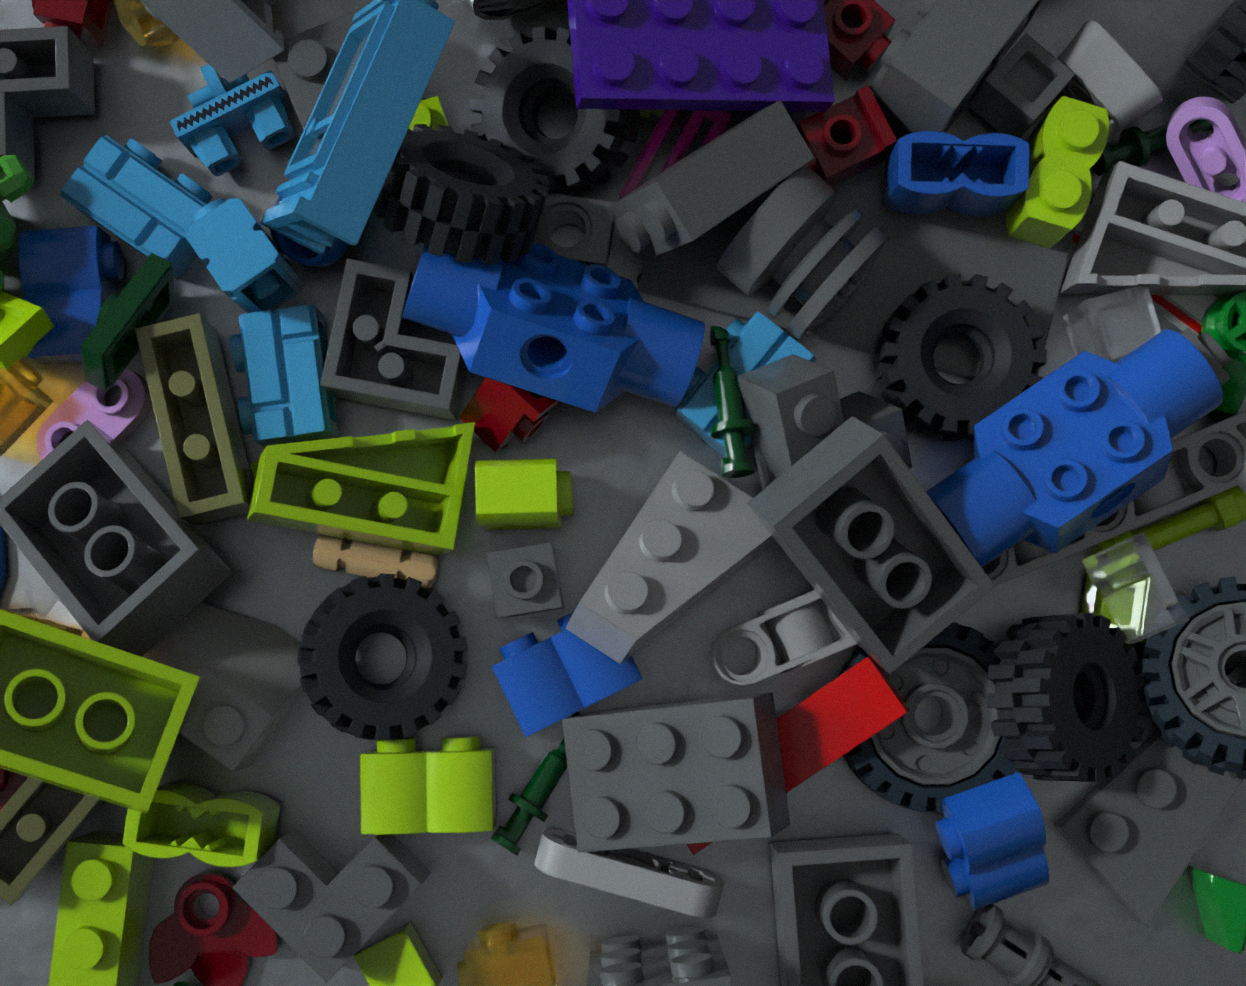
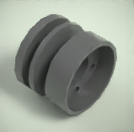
M807 164L786 178L757 209L726 248L716 267L746 295L757 291L769 280H775L781 287L773 297L767 313L773 319L778 317L795 299L800 302L803 307L786 328L797 340L802 338L810 329L827 319H831L871 274L880 249L889 239V236L876 226L857 246H854L848 239L865 217L859 209L847 214L834 226L830 225L824 218L831 209L838 191Z

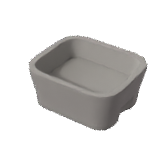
M1088 20L1083 24L1065 50L1057 57L1059 61L1075 73L1062 91L1069 98L1107 109L1109 116L1108 138L1113 137L1122 129L1147 116L1162 103L1163 97L1151 78L1099 23L1093 20Z

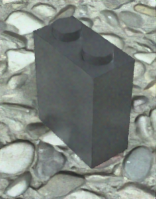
M781 100L726 129L611 205L610 208L617 218L616 229L622 241L629 249L638 252L643 261L694 241L814 159V156Z

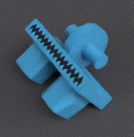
M206 64L200 67L208 85L187 95L194 109L169 121L177 138L194 157L198 156L214 176H221L238 167L243 161L232 138L251 128L254 129L265 149L276 148L295 137L287 111L293 108L272 70L251 80L245 74L230 84L215 69Z

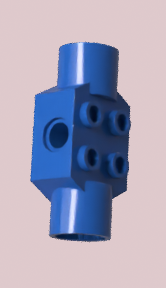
M533 243L529 253L525 257L519 254L517 261L508 263L499 257L497 264H484L479 257H473L471 263L456 261V254L445 251L441 257L429 253V246L424 244L402 318L452 334L469 372L595 413L624 391L672 407H677L683 399L701 352L705 332V323L703 321L645 302L631 279L619 276L606 266L598 264L587 265L557 255L552 249L541 244Z
M1164 329L1117 362H1112L1083 351L975 424V458L928 489L926 493L981 568L1022 540L1052 553H1057L1164 480L1173 452L1171 439L1222 404L1223 392L1221 385L1202 353L1187 338L1171 329Z

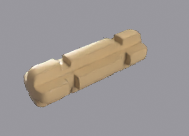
M322 534L318 536L313 550V565L318 568L340 572L341 568H346V573L366 576L368 578L377 577L380 573L395 574V578L402 580L411 577L421 581L420 587L423 589L433 588L439 569V559L433 555L412 551L410 556L405 555V550L354 540L349 544L347 539Z

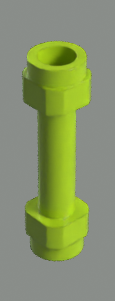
M1237 485L1203 499L1195 507L1132 533L1129 530L1093 545L1095 557L1101 569L1111 576L1142 564L1143 555L1212 527L1215 531H1220L1237 525L1246 520V494Z

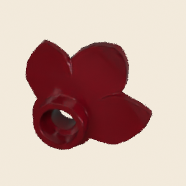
M216 872L197 874L188 879L178 890L174 902V913L160 922L153 930L149 942L148 956L152 979L156 984L165 983L192 969L194 976L203 986H242L246 980L250 965L249 957H266L278 951L277 933L245 900L241 899L240 895L232 888L235 884L228 877ZM210 893L218 899L219 911L217 915H208L201 910L200 898L202 894Z

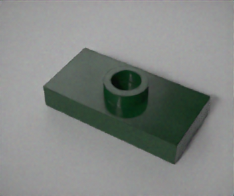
M151 253L120 295L112 294L103 303L97 317L96 326L80 345L85 382L104 391H107L108 388L111 389L139 351L135 328L159 323L173 305L175 295L172 262Z

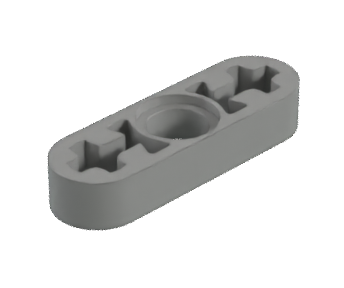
M546 829L543 831L534 862L537 869L552 877L700 918L716 916L725 884L723 879L707 870L631 848L578 853L576 833L560 829Z

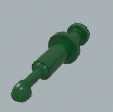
M1197 120L1192 122L1189 128L1195 133L1207 128L1212 130L1213 126L1206 120ZM1168 123L1144 132L1135 126L1122 130L1119 143L1112 146L1111 143H1106L1100 158L1091 167L1092 171L1096 175H1104L1112 168V165L1117 164L1119 161H1125V163L1137 167L1146 166L1150 155L1168 149L1166 143Z
M711 326L710 343L711 346L716 345L719 363V369L713 374L718 423L710 427L711 437L724 440L726 458H721L722 477H746L754 473V465L752 462H746L743 437L755 432L754 422L744 419L742 396L737 378L739 372L735 371L730 365L728 349L730 335L722 327Z
M576 712L572 716L580 715L581 713ZM564 738L557 750L547 751L520 797L511 793L508 800L515 804L517 808L506 826L499 825L490 838L517 856L521 851L517 843L532 818L535 817L545 822L548 817L541 810L567 769Z

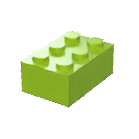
M0 609V768L147 814L200 676Z

